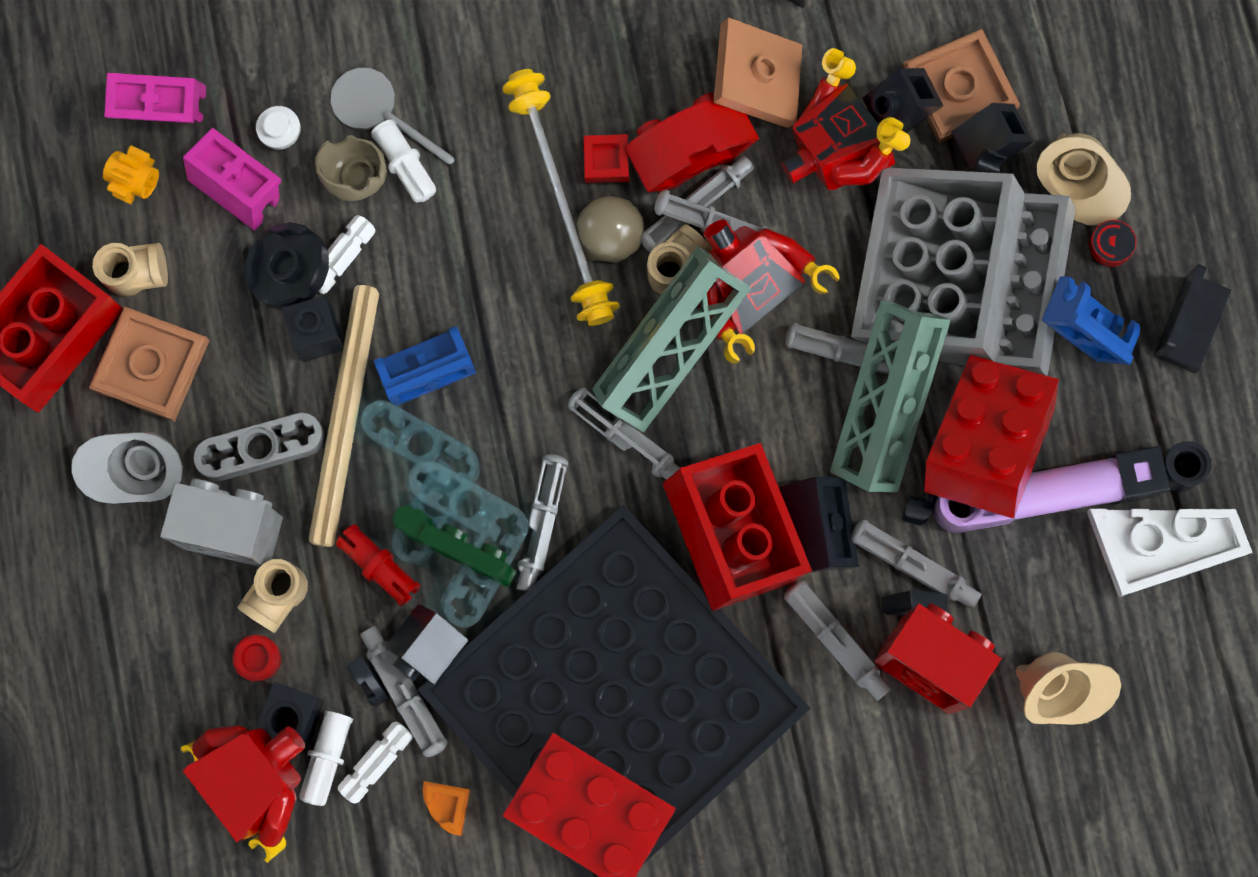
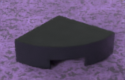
M909 590L882 597V613L904 616L905 612H909L916 605L921 604L927 608L929 603L943 610H948L947 594Z
M360 656L347 664L349 673L355 683L361 685L370 704L377 707L390 699L368 659Z

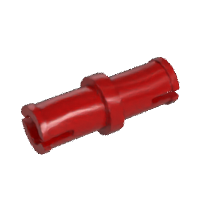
M356 524L351 525L343 532L347 536L346 539L342 536H339L335 545L342 549L363 569L362 576L369 582L373 580L377 582L397 601L396 603L400 607L407 604L413 598L409 594L411 591L414 594L419 591L421 585L417 581L415 582L393 561L394 555L388 549L381 550Z

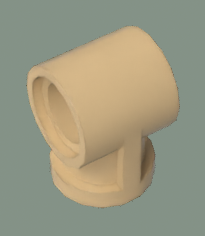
M683 224L665 243L654 247L649 254L647 262L648 282L652 289L662 295L674 278L665 277L660 274L657 269L661 264L674 262L681 268L697 246L706 252L712 250L709 243L692 227Z
M110 243L98 250L93 258L92 268L95 276L111 293L119 297H130L143 289L167 286V264L160 243L130 247L122 243ZM123 262L129 263V269L125 275L119 278H112V272L118 264Z
M283 559L267 561L258 568L254 577V584L237 608L263 627L276 633L292 608L305 598L308 591L306 576L297 566ZM288 573L291 578L289 590L281 596H275L271 589L273 579L278 574Z

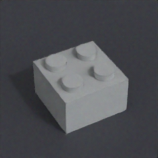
M192 479L190 486L175 483L160 537L184 550L260 567L265 562L272 560L283 517L272 509L273 503L263 500L264 496L261 494L236 489L235 496H232L226 491L219 490V485Z

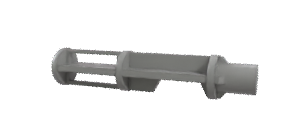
M743 155L731 166L721 167L718 173L685 200L707 208L730 188H739L740 180L754 170V166ZM665 215L645 232L643 231L641 244L651 253L654 247L665 243L683 224L688 226L690 224Z
M669 190L661 191L655 201L654 210L657 215L661 216L664 214L700 227L702 232L710 224L721 219H725L733 232L742 226H747L755 231L768 228L764 225L758 227L717 212L715 207L709 206L706 208L671 195Z
M792 323L785 336V344L789 349H798L834 359L836 362L841 361L859 367L862 365L868 345L848 339L846 336L833 335L798 325V323ZM886 360L878 364L876 371L889 375L890 371Z
M580 388L573 393L568 402V408L623 451L634 447L653 462L652 475L657 478L663 477L667 480L680 469L674 463V458L671 454L664 451L634 426L617 416L614 421H611L584 399L587 394L598 402L597 398L588 389ZM578 406L583 407L608 427L607 431H602L576 410Z
M556 454L544 455L541 460V469L528 520V526L532 529L526 559L519 560L517 564L520 575L516 589L527 592L536 584L538 576L544 572V564L554 520L558 512L557 507L568 461ZM548 464V465H547L546 474H545V478H544V483H543L542 491H541L540 500L538 501L537 499H538V495H539V490H540V486H541V482H542V477H543L545 465ZM560 468H562L561 477H560V481H559V485H558V490H557V494H556V498H555V503H554V505H553L552 503H553V498H554V494H555V490H556V485H557V481H558V477H559V472H560Z
M862 520L854 527L851 535L854 544L866 549L894 566L896 570H901L932 590L947 594L948 601H959L973 609L980 599L981 593L966 585L962 576H957L912 549L910 545L903 544L868 523V520Z
M798 581L792 584L785 592L784 599L788 601L815 633L816 637L821 640L854 679L856 684L860 688H866L876 701L880 700L891 690L880 677V668L873 663L805 581Z
M373 626L360 634L368 649L367 658L373 665L397 707V711L401 714L422 751L423 756L433 757L441 753L447 746V740L425 705L422 696L417 691L412 680L392 665L397 657L384 648L388 641H384L377 627Z

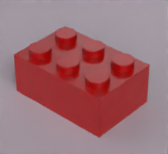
M42 244L38 246L0 292V386L37 413L44 408L123 311V308L108 294Z
M970 355L926 460L924 492L1014 519L1055 410L1059 379Z
M761 443L682 467L662 483L712 611L789 585L812 572Z
M929 603L927 608L918 604L900 619L873 660V663L949 715L968 709L972 706L1002 658L992 652L995 645L984 636L972 630L966 635L951 625L954 618L945 610L932 603Z
M552 733L504 812L503 817L599 877H636L676 808Z

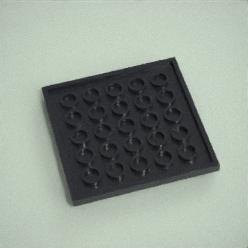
M624 505L463 648L435 684L427 681L418 689L422 696L512 798L520 788L550 736L554 733L675 807L676 810L644 863L811 709L720 609L711 610L703 590ZM564 855L582 877H599Z

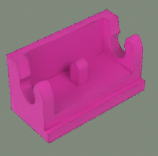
M107 73L104 117L190 124L202 122L203 114L199 112V99L206 98V85L195 78Z
M214 128L183 157L187 180L254 231L263 222L264 215L262 212L265 206L269 203L276 207L278 204L281 178Z

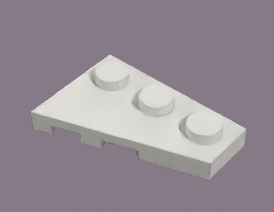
M1089 509L1086 511L1118 597L1253 553L1236 509Z

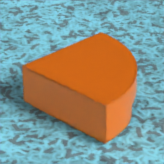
M424 781L423 797L432 818L447 832L462 836L471 790Z

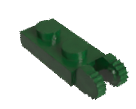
M401 505L400 508H397L396 512H393L394 516L392 518L394 521L392 523L395 524L394 527L403 532L409 539L411 538L430 550L505 587L509 586L513 580L516 571L505 562L508 555L500 549L483 542L480 549L466 543L468 538L466 533L447 523H444L441 529L436 528L432 518L428 517L424 511L413 506Z

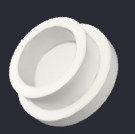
M274 106L266 109L259 116L256 123V132L261 142L275 150L286 149L293 145L301 131L300 122L296 114L283 106Z

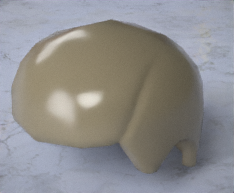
M348 135L344 141L336 144L330 141L324 142L315 157L316 173L319 180L332 196L342 201H358L373 195L384 184L387 176L386 162L382 151L372 141L356 138L353 135Z
M614 196L600 197L591 201L579 213L575 223L584 255L590 261L618 263L621 260H625L639 249L641 235L643 231L645 232L643 216L638 208L633 206L632 202Z

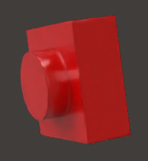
M628 134L584 136L585 183L629 182L628 154L624 148L628 144Z

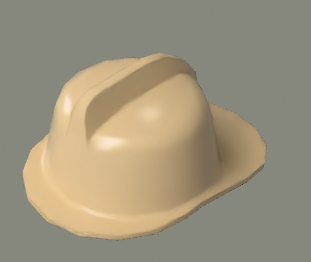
M1062 133L1057 137L1056 141L1051 142L1041 152L1037 161V176L1051 195L1070 197L1076 208L1075 221L1086 225H1100L1108 220H1117L1126 211L1131 200L1130 184L1125 173L1097 139L1082 133L1069 135Z
M1059 652L1043 654L1031 664L1019 665L1016 669V675L1020 680L1021 694L1025 700L1023 706L1024 715L1030 722L1035 724L1074 725L1088 723L1101 717L1113 706L1119 697L1121 689L1120 677L1111 667L1095 663H1079L1064 653Z

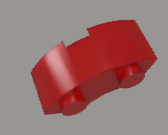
M714 92L699 97L693 102L691 107L663 121L654 119L643 124L636 131L638 137L624 148L647 192L676 189L703 171L732 162L759 140V137L747 114L714 103Z

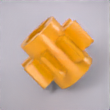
M130 145L127 155L120 151H115L108 158L103 170V179L110 183L107 190L112 192V196L129 204H132L135 195L142 199L148 198L154 191L159 179V170L152 167L155 160L150 158L149 153Z

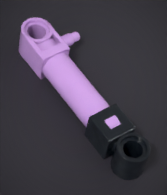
M1193 441L1177 443L1163 454L1160 446L1116 453L1109 459L1031 472L1014 519L973 506H969V517L959 518L950 512L948 507L949 499L939 496L934 504V516L937 523L944 530L951 533H962L1010 524L1015 519L1110 502H1115L1117 505L1156 498L1167 491L1183 493L1196 487L1209 476L1212 468L1211 458L1208 451L1202 445ZM1175 457H1181L1190 464V477H1183L1176 472L1174 468Z

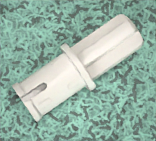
M390 119L378 124L371 131V136L389 161V171L398 175L413 201L416 203L427 201L436 193V187L418 160L420 157L418 150L411 149L397 127L395 120Z
M324 711V717L314 749L308 750L307 755L311 756L299 794L300 800L316 806H324L326 804L337 766L344 763L340 756L350 724L353 722L351 717L331 711Z

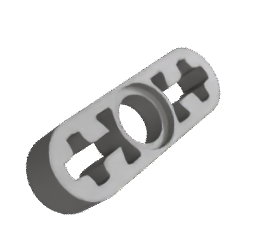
M307 413L293 414L202 441L194 452V464L197 470L210 480H227L314 455L322 448L325 442V431L314 416ZM302 424L309 430H314L315 434L308 436L309 443L302 446L296 439L286 441L284 444L288 451L282 453L281 441L275 433L277 430H281V434L285 438L297 435L299 433L298 426ZM259 435L268 436L272 442L270 453L262 459L250 457L248 453L249 442ZM238 442L237 448L241 458L244 460L243 464L239 465V460L234 456L223 459L220 464L221 468L218 470L210 464H206V460L212 458V450L217 449L224 455L234 453L236 450L232 444Z

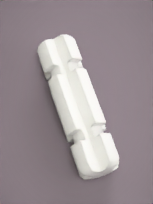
M360 215L354 216L346 226L348 229L347 233L341 232L329 247V271L324 285L318 292L325 294L336 282L334 277L336 275L341 276L362 250L360 244H366L374 235V226Z
M392 722L382 734L384 736L383 740H377L353 768L355 770L354 774H348L338 785L340 794L351 803H358L369 791L366 787L369 784H375L397 758L395 753L398 750L403 751L412 740L411 732L401 723Z

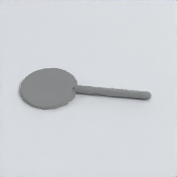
M356 68L347 71L337 79L331 90L330 103L334 115L343 125L354 130H369L385 120L393 119L402 132L446 163H454L453 156L391 113L395 104V93L391 82L383 73L372 68Z

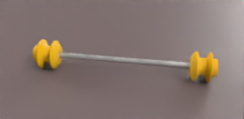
M531 69L516 71L508 77L509 81L504 84L502 90L507 95H514L515 99L508 105L511 112L523 115L529 114L577 259L584 284L578 287L571 296V301L582 303L584 309L577 315V320L587 321L589 326L606 323L614 318L613 312L620 305L618 302L608 300L607 294L613 290V284L601 280L593 281L537 112L545 106L551 97L549 92L539 90V86L545 80L544 75L534 73Z

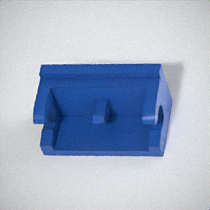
M1060 276L1041 321L1096 362L1130 365L1133 360L1131 354L1140 334V325L1131 320L1127 326L1126 334L1119 338L1118 335L1122 331L1124 318L1120 315H1114L1091 297V288L1084 281L1078 287L1074 284L1075 281L1071 277Z
M457 325L449 328V331L386 358L379 357L373 360L386 394L394 407L476 373Z

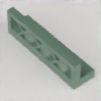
M697 246L592 388L601 407L640 431L645 432L752 288L746 282L720 266L710 253ZM717 278H720L734 288L724 302L708 305L707 292ZM702 317L703 331L696 339L681 342L679 329L685 321ZM675 354L677 365L668 375L654 378L652 366L656 360L662 356ZM649 390L650 402L640 415L623 406L632 393Z
M881 300L830 469L831 473L868 492H898L950 325V319L938 314L916 312L894 302ZM893 315L905 320L900 339L892 343L888 331ZM886 360L890 373L887 383L879 386L875 375L878 364ZM872 403L877 416L874 426L867 430L863 414L865 407ZM857 446L860 447L864 458L860 472L848 467L852 450Z

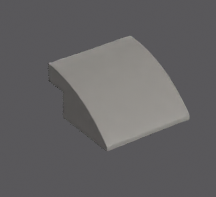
M886 168L882 170L851 337L864 343L869 342L881 300H887L916 312L938 314L951 320L938 361L965 366L969 356L974 355L1048 376L1055 330L1041 320L1060 276L1065 275L1076 209L1070 197L1024 193L1013 174ZM894 315L888 330L892 343L900 339L905 323L904 319Z

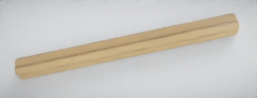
M357 285L353 291L309 534L310 543L316 546L332 547L335 543L379 298L377 289L371 286Z

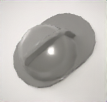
M148 431L105 434L90 438L78 448L72 459V475L77 487L86 496L103 503L117 504L162 500L171 495L175 483H180L182 480L183 466L177 451L163 437Z

